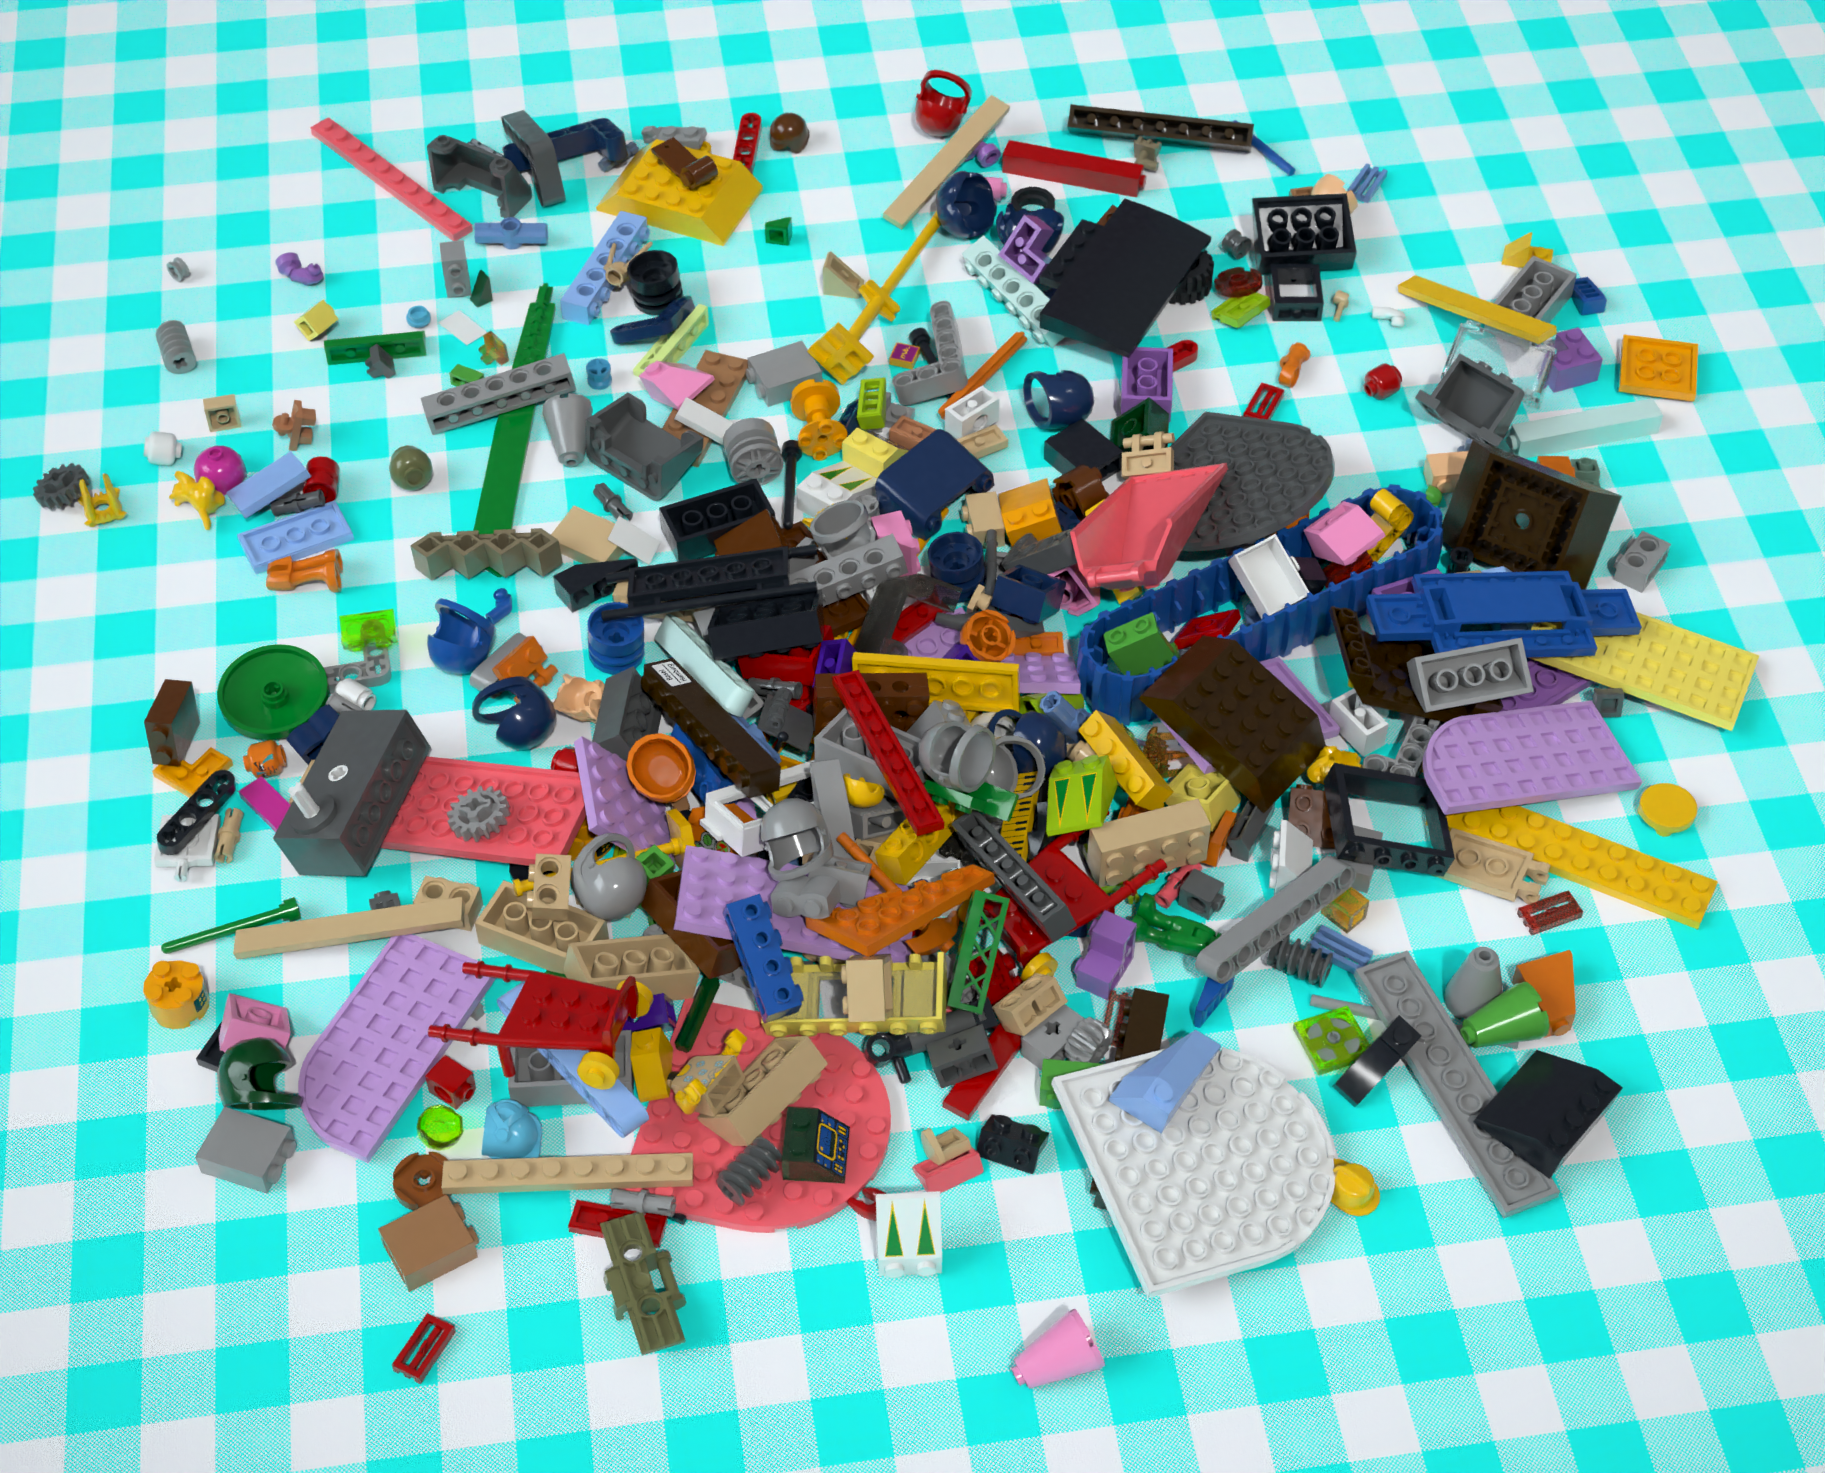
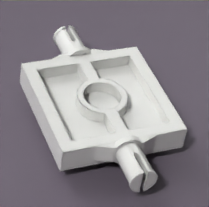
M215 814L178 854H163L159 851L158 845H156L154 856L156 867H176L174 879L178 882H181L182 879V882L187 880L189 867L213 866L218 841L217 833L221 823L219 814ZM162 815L160 829L173 815ZM185 818L180 823L189 826L195 823L196 820Z

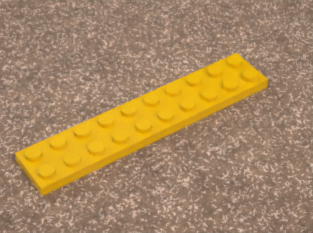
M1518 805L1446 815L1449 832L1452 828L1534 853V861L1545 862L1551 865L1549 873L1697 930L1718 883L1716 880Z

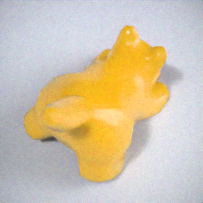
M176 471L174 476L179 482L174 484L169 499H175V506L189 502L199 513L204 528L209 530L211 527L209 514L215 513L220 506L224 505L225 497L221 492L215 490V485L210 479L200 477L196 483L195 479L188 474Z

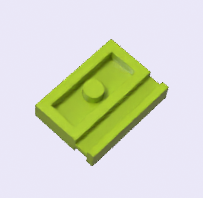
M1243 288L1211 311L1212 319H1220L1221 323L1232 327H1242L1246 322L1259 315L1271 305L1270 297L1253 291L1247 293L1246 289Z

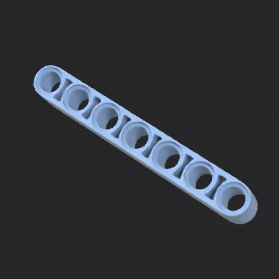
M521 982L497 999V1004L506 1018L524 982ZM536 1048L620 1137L625 1138L649 1120V1115L641 1102L618 1079L613 1087L604 1090L590 1087L580 1079L577 1068L582 1057L589 1053V1051Z

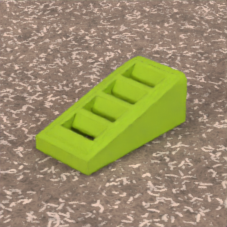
M885 377L861 380L857 419L861 429L868 430L885 427ZM879 389V391L867 392V390Z

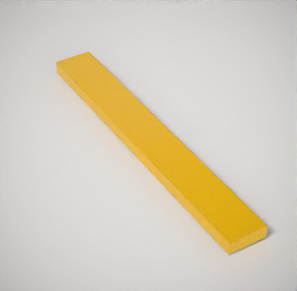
M1417 275L1398 284V291L1401 294L1536 344H1541L1557 334L1555 325Z

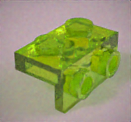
M393 609L339 616L342 636L341 644L344 650L348 649L350 652L363 651L365 647L375 645L377 648H387L392 646V643L398 642Z

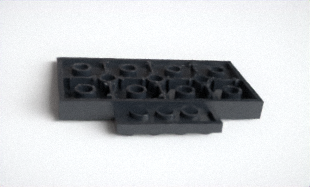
M1125 198L1104 226L1082 219L1040 275V284L1057 289L1040 312V328L1130 358L1211 242V236L1168 214Z

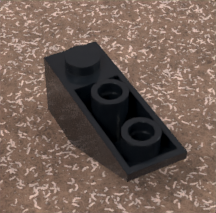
M636 558L574 565L553 576L556 595L573 613L614 592L617 583L607 584V573L628 571L630 568L638 567V561Z

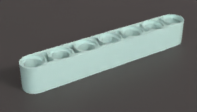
M666 614L654 637L655 640L727 712L742 717L755 694L754 689L726 662H722L721 659L714 660L712 648L685 621L672 614Z

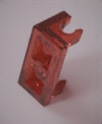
M1366 550L1359 555L1352 564L1344 566L1332 562L1322 570L1328 579L1325 587L1328 589L1330 582L1336 585L1349 579L1353 571L1359 574L1372 568L1374 560Z

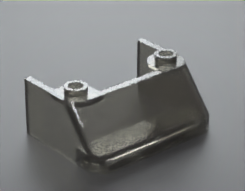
M913 574L882 581L877 586L854 649L860 653L908 656L907 647L903 643L891 639L907 596L954 613L963 588L924 574Z

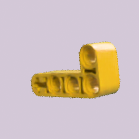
M1384 488L1378 491L1370 502V507L1375 512L1371 519L1383 530L1385 537L1378 541L1374 548L1366 550L1359 555L1352 564L1344 566L1331 562L1327 567L1325 575L1335 584L1349 579L1353 571L1359 574L1372 568V563L1374 561L1378 562L1412 522L1413 512L1387 489Z

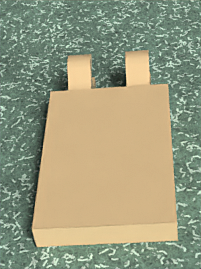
M1455 828L1451 829L1450 837L1455 860L1444 877L1432 876L1513 902L1519 896L1525 903L1532 906L1537 905L1540 899L1538 894L1541 890V885H1546L1551 865L1545 862L1534 861V853ZM1526 875L1531 877L1532 880L1536 883H1529L1524 881Z

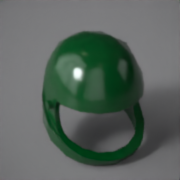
M264 1037L241 1040L228 1048L220 1058L217 1071L218 1092L222 1105L231 1109L262 1111L299 1108L303 1102L302 1097L278 1093L275 1087L276 1076L289 1069L293 1064L288 1053L274 1039Z

